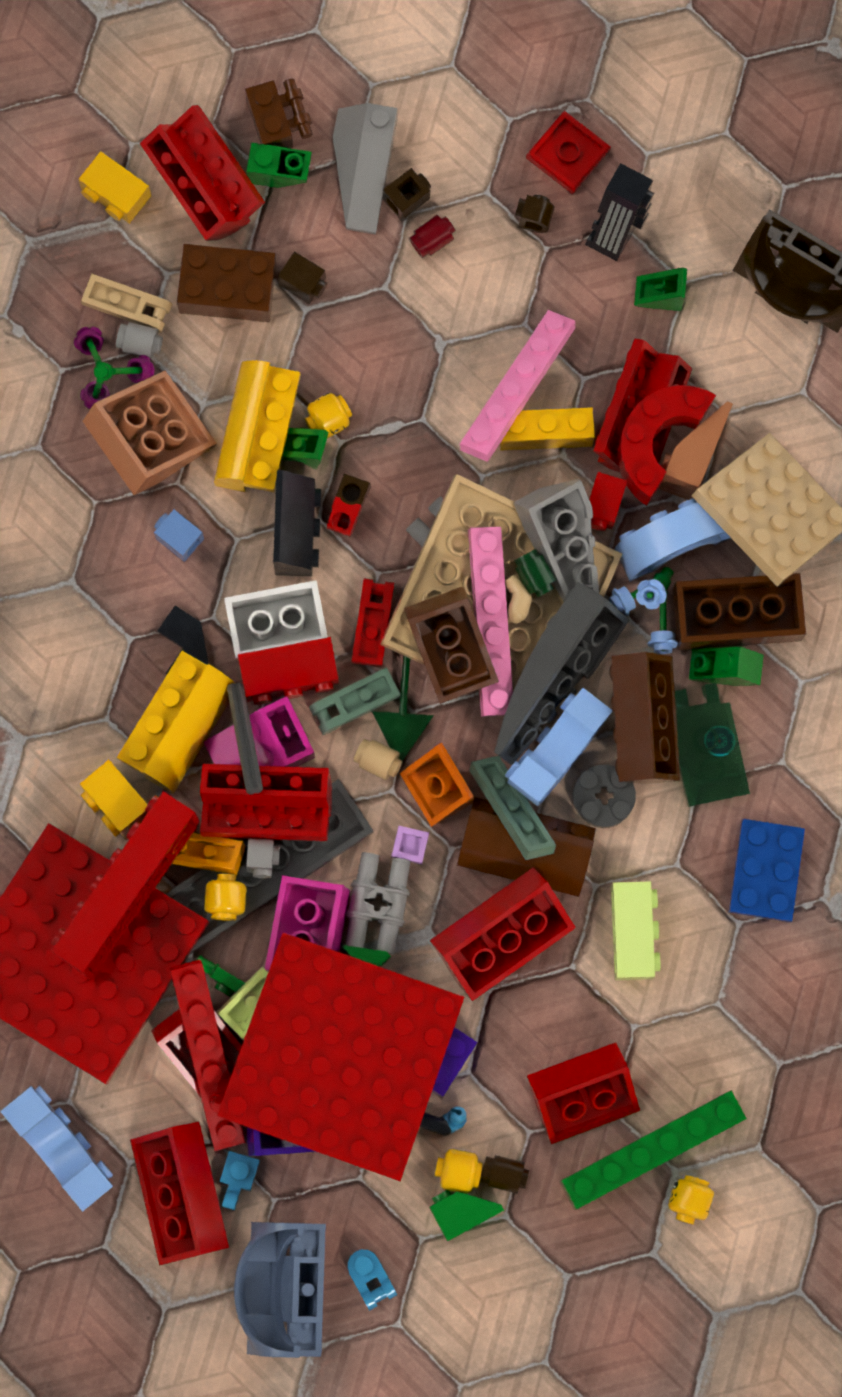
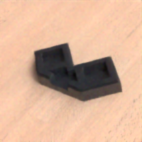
M174 606L157 630L158 633L181 647V651L208 665L209 661L201 622L177 606ZM174 662L171 664V666H170L169 669L167 670L166 675H167L168 672L170 671V669H171V667L173 666Z

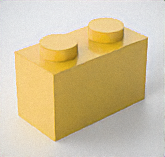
M101 151L78 179L82 189L81 193L86 199L94 204L97 201L106 207L105 211L117 221H120L122 218L129 224L151 197L149 185Z

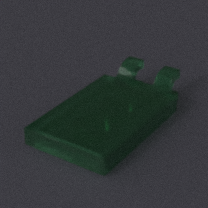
M716 682L701 687L705 701L703 704L689 706L686 689L675 691L679 768L688 807L750 794L730 702L720 703ZM729 753L728 755H725V756H715V755H712V754Z

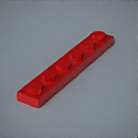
M199 959L169 967L213 1149L218 1151L246 1143L240 1124L217 1116L230 1076L202 961Z

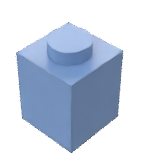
M174 509L169 515L163 514L154 526L156 529L154 532L156 540L183 562L189 558L204 540L203 532Z

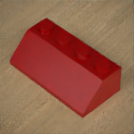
M200 1122L169 1127L130 1139L159 1266L229 1248Z

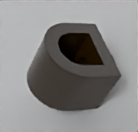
M527 195L526 199L520 198L515 216L520 217L518 228L536 233L548 232L555 209L554 205L550 203V199L543 195Z

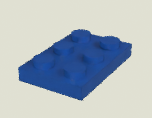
M749 819L741 820L728 913L792 922L805 828Z

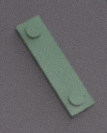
M495 756L471 762L470 773L525 860L554 854L556 844L525 796L507 783L508 778L505 777L508 769L501 758Z

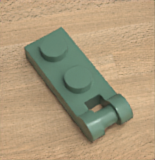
M386 667L309 706V709L313 716H317L320 722L318 727L322 735H326L399 698L401 694ZM335 705L340 715L331 718L327 709Z

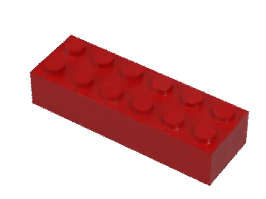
M164 791L159 797L155 795L149 801L145 808V812H147L145 818L141 823H134L126 836L129 840L122 850L120 848L115 850L108 861L110 867L105 875H98L89 888V891L92 892L85 903L80 901L70 916L73 918L67 929L61 928L52 941L54 947L51 951L63 962L90 980L94 977L200 824L193 810Z

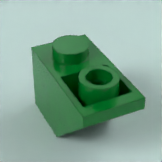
M251 142L246 170L247 176L254 185L274 188L307 183L312 152Z
M741 646L692 649L689 680L729 686L761 685L764 655Z

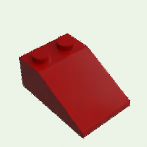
M213 1006L229 1076L231 1077L242 1043L227 1023L216 1013L217 1010ZM178 1009L154 1027L151 1032L160 1048L200 1096L180 1010Z

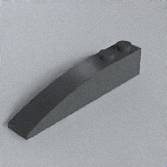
M577 582L574 588L567 593L560 609L548 621L547 628L542 633L528 658L514 688L501 725L494 752L512 765L538 736L537 728L541 724L550 723L557 715L555 709L560 702L567 698L570 693L576 694L577 691L574 688L583 677L589 679L630 621L605 597Z

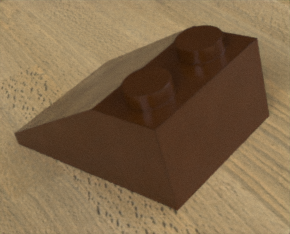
M464 586L404 608L440 704L499 682Z

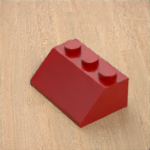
M331 637L238 654L247 702L253 701L254 705L272 702V697L282 695L284 697L287 696L288 699L303 696V691L315 689V693L329 692L334 690V685H339Z
M616 1042L527 1075L534 1101L551 1145L640 1111L628 1065Z

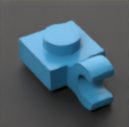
M232 1151L228 1152L220 1178V1183L228 1185L222 1203L224 1208L235 1211L241 1189L251 1192L260 1160Z

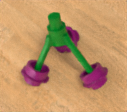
M92 326L91 328L82 327L77 331V337L74 338L75 348L80 349L85 355H92L96 364L94 368L96 381L88 383L80 393V398L88 409H91L94 403L110 396L109 389L104 384V381L112 379L114 375L127 374L128 378L134 383H139L154 376V364L150 362L148 356L140 355L139 358L131 359L127 367L113 368L110 363L103 362L98 353L102 349L104 342L101 330Z

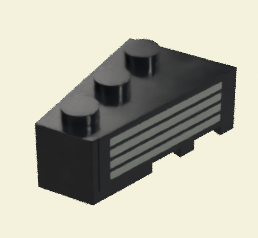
M620 163L604 192L597 211L601 213L598 221L595 220L591 227L593 231L585 245L618 261L636 227L641 230L649 216L648 211L655 194L651 191L653 180Z

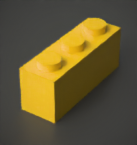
M593 407L522 410L501 441L500 451L592 447L595 438Z

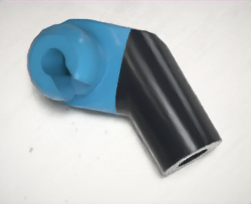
M459 1106L451 1108V1111L441 1117L425 1112L420 1127L443 1136H448L465 1125L467 1113L464 1108Z

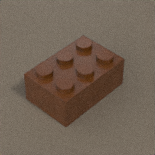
M184 244L177 296L179 313L270 322L277 265L275 253Z

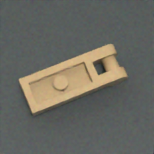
M91 274L81 299V303L84 306L132 323L157 328L159 333H162L165 325L163 322L165 314H169L172 303L163 298ZM146 306L154 308L152 317L144 314Z

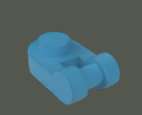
M361 1249L350 1256L347 1267L349 1274L369 1311L378 1306L377 1303L387 1297L390 1300L397 1296L384 1268L373 1252ZM377 1277L381 1286L370 1292L366 1283Z

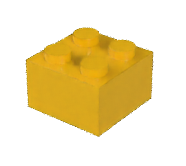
M109 759L80 783L84 790L80 796L95 814L101 810L104 814L101 820L115 837L121 834L125 840L128 839L126 836L134 823H141L147 815V812H145L147 803Z

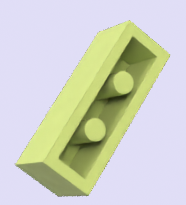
M651 881L615 882L611 885L615 980L653 979L655 971H660L661 969L660 953L654 952V940H659L658 921H653L652 908L658 907L657 889H651Z

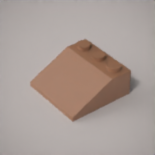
M166 370L94 403L82 421L133 495L159 484L217 444Z

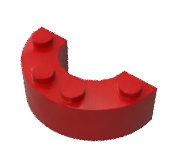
M670 386L646 396L629 414L618 444V464L622 478L627 480L626 486L644 505L647 506L667 473L658 464L653 454V439L662 430L671 426H686L695 430L712 406L716 397L714 393L695 386Z

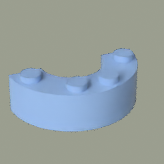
M692 498L679 504L678 510L669 514L667 510L658 512L649 518L651 523L638 530L633 529L620 535V542L616 545L615 550L622 553L621 564L629 581H632L658 570L663 564L685 552L707 544L717 545L731 539V537Z
M584 688L576 696L573 693L569 694L560 706L564 712L552 729L546 726L536 739L540 743L534 751L528 749L518 762L515 761L505 774V777L508 778L507 783L536 806H539L561 781L613 711Z
M30 1086L0 1112L17 1133L41 1157L63 1189L83 1212L113 1187L109 1180L113 1174L102 1160L97 1163L87 1150L92 1146L83 1134L78 1132L75 1135L67 1126L71 1123V1120L60 1107L54 1110L49 1105L52 1099L41 1086H38L36 1089Z

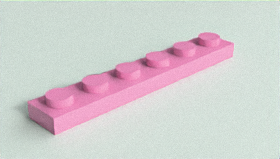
M550 310L546 312L460 442V451L486 462L489 461L514 423L517 415L520 414L575 330V320Z
M501 527L468 529L474 615L499 680L495 684L479 689L481 717L503 716L513 694L502 532Z

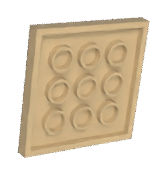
M768 433L692 494L697 503L777 587L842 533V508L771 433Z

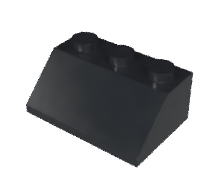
M277 470L273 552L275 575L312 576L313 567L319 568V549H313L314 537H320V519H315V507H321V489L316 488L314 478L284 470Z

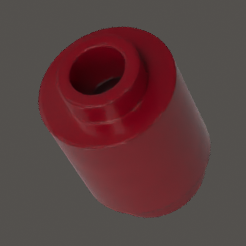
M436 215L414 230V235L409 240L420 257L424 258L427 255L432 256L454 240L452 234L456 230L446 216L441 219Z

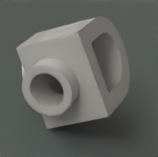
M249 838L246 863L247 872L253 873V877L271 878L273 865H279L280 846H274L273 839Z

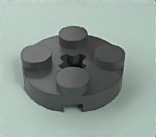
M596 765L584 771L576 782L573 789V805L576 812L588 824L597 828H611L625 820L632 811L636 801L635 787L633 783L619 782L615 766ZM601 788H607L608 793L613 794V798L609 799L606 805L602 804L601 799H596L595 797L596 793L601 792Z

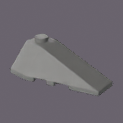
M365 103L338 109L333 133V144L346 230L376 235L383 200V189L386 184L397 126V108Z
M576 479L542 487L513 502L533 547L537 549L539 555L543 554L556 578L553 584L563 602L567 593L574 588L577 582L599 594L597 567L594 566L593 554L595 536L592 535L591 528L593 509L582 481Z

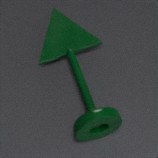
M403 656L399 713L372 711L389 747L400 752L399 759L402 761L434 716L407 714L411 659Z

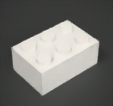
M317 580L224 598L237 665H239L238 654L328 637Z

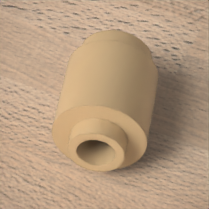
M366 739L359 745L353 760L359 764V768L384 780H387L390 776L395 777L403 762L399 759L400 752L375 740L368 741Z

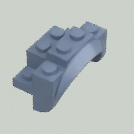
M251 1222V1240L239 1260L234 1283L235 1307L240 1324L247 1336V1354L300 1358V1356L321 1357L326 1224ZM290 1245V1256H286L287 1250ZM284 1322H287V1333L285 1330Z

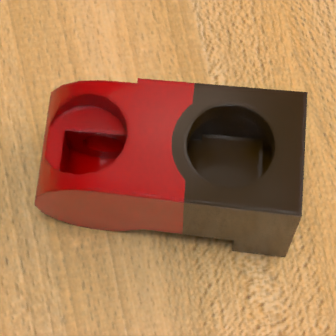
M343 474L332 505L327 529L351 537L364 502L372 487L370 482Z

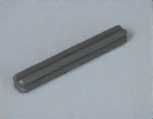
M237 682L229 684L227 691L246 792L252 795L262 792L263 786L244 685Z

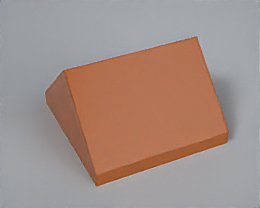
M442 743L435 746L399 773L431 827L473 803L474 796Z

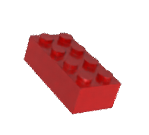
M533 867L433 937L430 942L460 988L471 1001H474L576 927L549 883Z

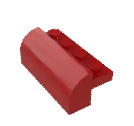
M192 105L173 124H159L139 143L206 241L220 240L239 231L251 221L249 217L265 203L199 105Z
M634 338L631 349L626 355V362L621 376L617 380L611 404L606 410V417L600 434H598L593 451L599 455L598 462L620 472L618 464L620 436L629 414L642 399L662 388L687 385L693 368L680 356L658 353L645 340ZM671 427L662 430L653 439V454L658 463Z
M202 764L200 796L203 802L200 826L202 837L328 841L329 817L331 816L332 783L329 768L259 766L263 790L260 793L250 795L246 792L241 765Z

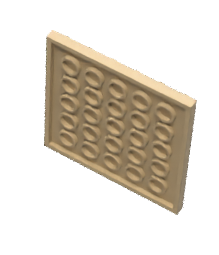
M458 474L454 475L380 645L425 665L404 608L464 586L474 613L468 529L501 527L505 581L513 575L519 577L515 570L517 565L514 560L535 548L524 530L513 504L514 501ZM595 541V547H593L594 566L597 567L599 594L604 597L622 553ZM553 582L551 584L554 589L540 597H537L535 592L530 594L532 602L528 615L520 623H512L508 619L513 691L528 658L542 633L547 628L548 621L564 603ZM505 586L508 612L512 594Z

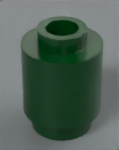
M537 549L514 560L517 565L515 570L530 594L535 592L537 597H540L554 589L551 583L556 581V578L543 554L539 555Z

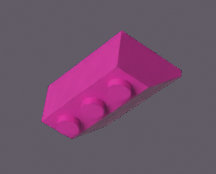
M282 875L265 970L269 971L283 932L339 952L350 890L344 885Z

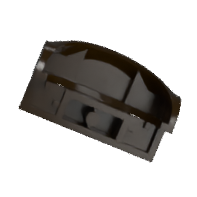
M769 209L749 239L732 271L749 280L756 289L755 293L782 314L799 319L806 324L808 322L821 323L838 333L842 327V252ZM770 247L779 252L776 258ZM832 284L840 288L837 290H829Z

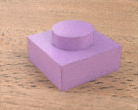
M398 826L391 858H401L413 863L422 864L429 832Z

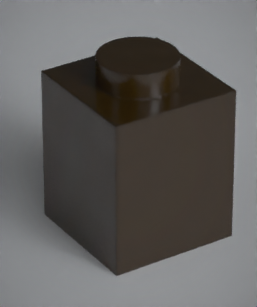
M295 251L278 275L279 286L308 304L311 303L314 297L319 298L327 286L325 270Z

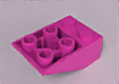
M287 696L249 715L259 766L298 767L315 758L314 750ZM234 724L204 741L214 764L241 765Z

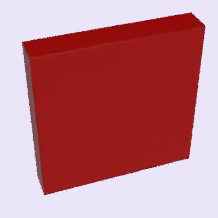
M564 110L527 153L526 159L573 195L611 151V146Z

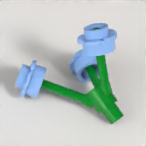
M663 567L660 573L654 575L653 579L641 581L637 586V590L630 593L625 586L618 590L614 588L612 596L609 597V602L625 616H628L629 611L636 608L634 598L637 599L640 605H645L647 609L653 610L660 606V631L652 632L651 641L647 642L648 646L652 647L656 654H670L672 649L678 645L675 632L667 631V590L671 585L670 579L674 574L673 570L669 567Z

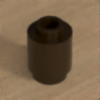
M497 1155L494 1158L486 1156L481 1182L488 1183V1187L517 1194L519 1188H526L529 1170L524 1169L525 1162Z

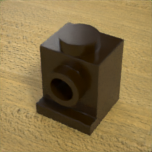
M410 168L383 189V201L399 220L403 222L407 219L408 215L430 199L431 185L423 174L417 175ZM412 193L414 196L407 200L404 194Z

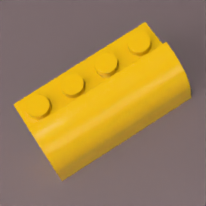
M248 360L241 363L214 478L215 486L245 492L246 487L274 493L277 470L280 469L300 381V372L270 366V362Z
M181 651L116 758L145 775L149 781L174 794L204 745V741L207 740L229 703L227 687L229 684H235V682L213 666L206 665L186 652Z

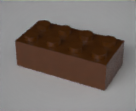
M793 573L778 587L767 575L676 581L672 589L678 650L800 642L806 635L800 573Z
M650 652L611 656L612 664L609 668V674L613 682L614 693L611 699V706L615 713L616 726L613 730V738L617 745L615 770L619 776V782L653 784L680 781L673 657Z

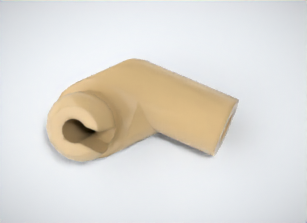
M513 575L505 581V586L512 594L507 616L512 623H520L528 615L532 597L519 577Z

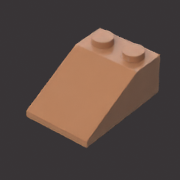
M727 401L675 446L672 455L666 453L661 467L667 473L659 487L660 490L686 500L693 498L692 494L701 485L733 403Z

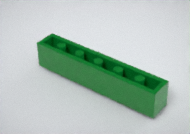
M732 1090L559 1182L573 1209L577 1210L747 1118Z

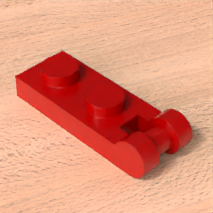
M364 578L351 663L375 667L383 666L385 647L380 645L389 625L394 582L385 581V584L373 583V579ZM371 595L383 596L382 603L370 602Z

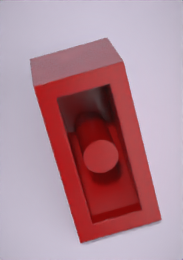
M597 472L589 498L593 509L591 528L599 531H606V528L613 529L627 480Z

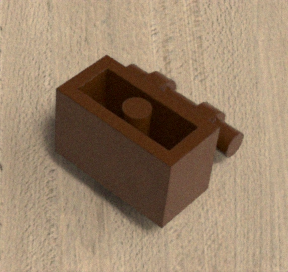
M292 78L283 82L286 92L281 95L278 94L274 80L246 88V102L260 144L292 149L293 139L291 132L299 130L302 139L310 138L313 135L310 127L312 121L309 113L305 112L302 103L304 97L301 89L297 88L295 79ZM291 105L294 117L287 120L283 107Z

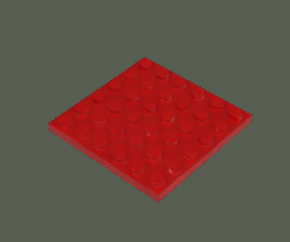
M48 823L0 897V1019L107 1085L172 983L169 967L181 965L185 962L209 924V921L155 888L91 980L59 959L51 951L54 947L52 941L61 928L67 929L73 920L70 916L80 901L85 903L92 892L89 891V888L98 875H105L110 867L108 864L109 859Z
M283 932L217 1116L401 1182L465 997Z

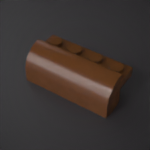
M474 797L457 866L511 880H516L534 867L549 883L552 890L579 897L594 844L596 828L536 813L555 842L556 847L554 854L525 860L489 801Z

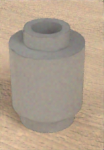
M131 322L128 325L121 323L117 334L116 348H121L124 353L137 356L146 355L152 359L154 353L159 354L161 351L163 336L158 335L159 330L157 328Z

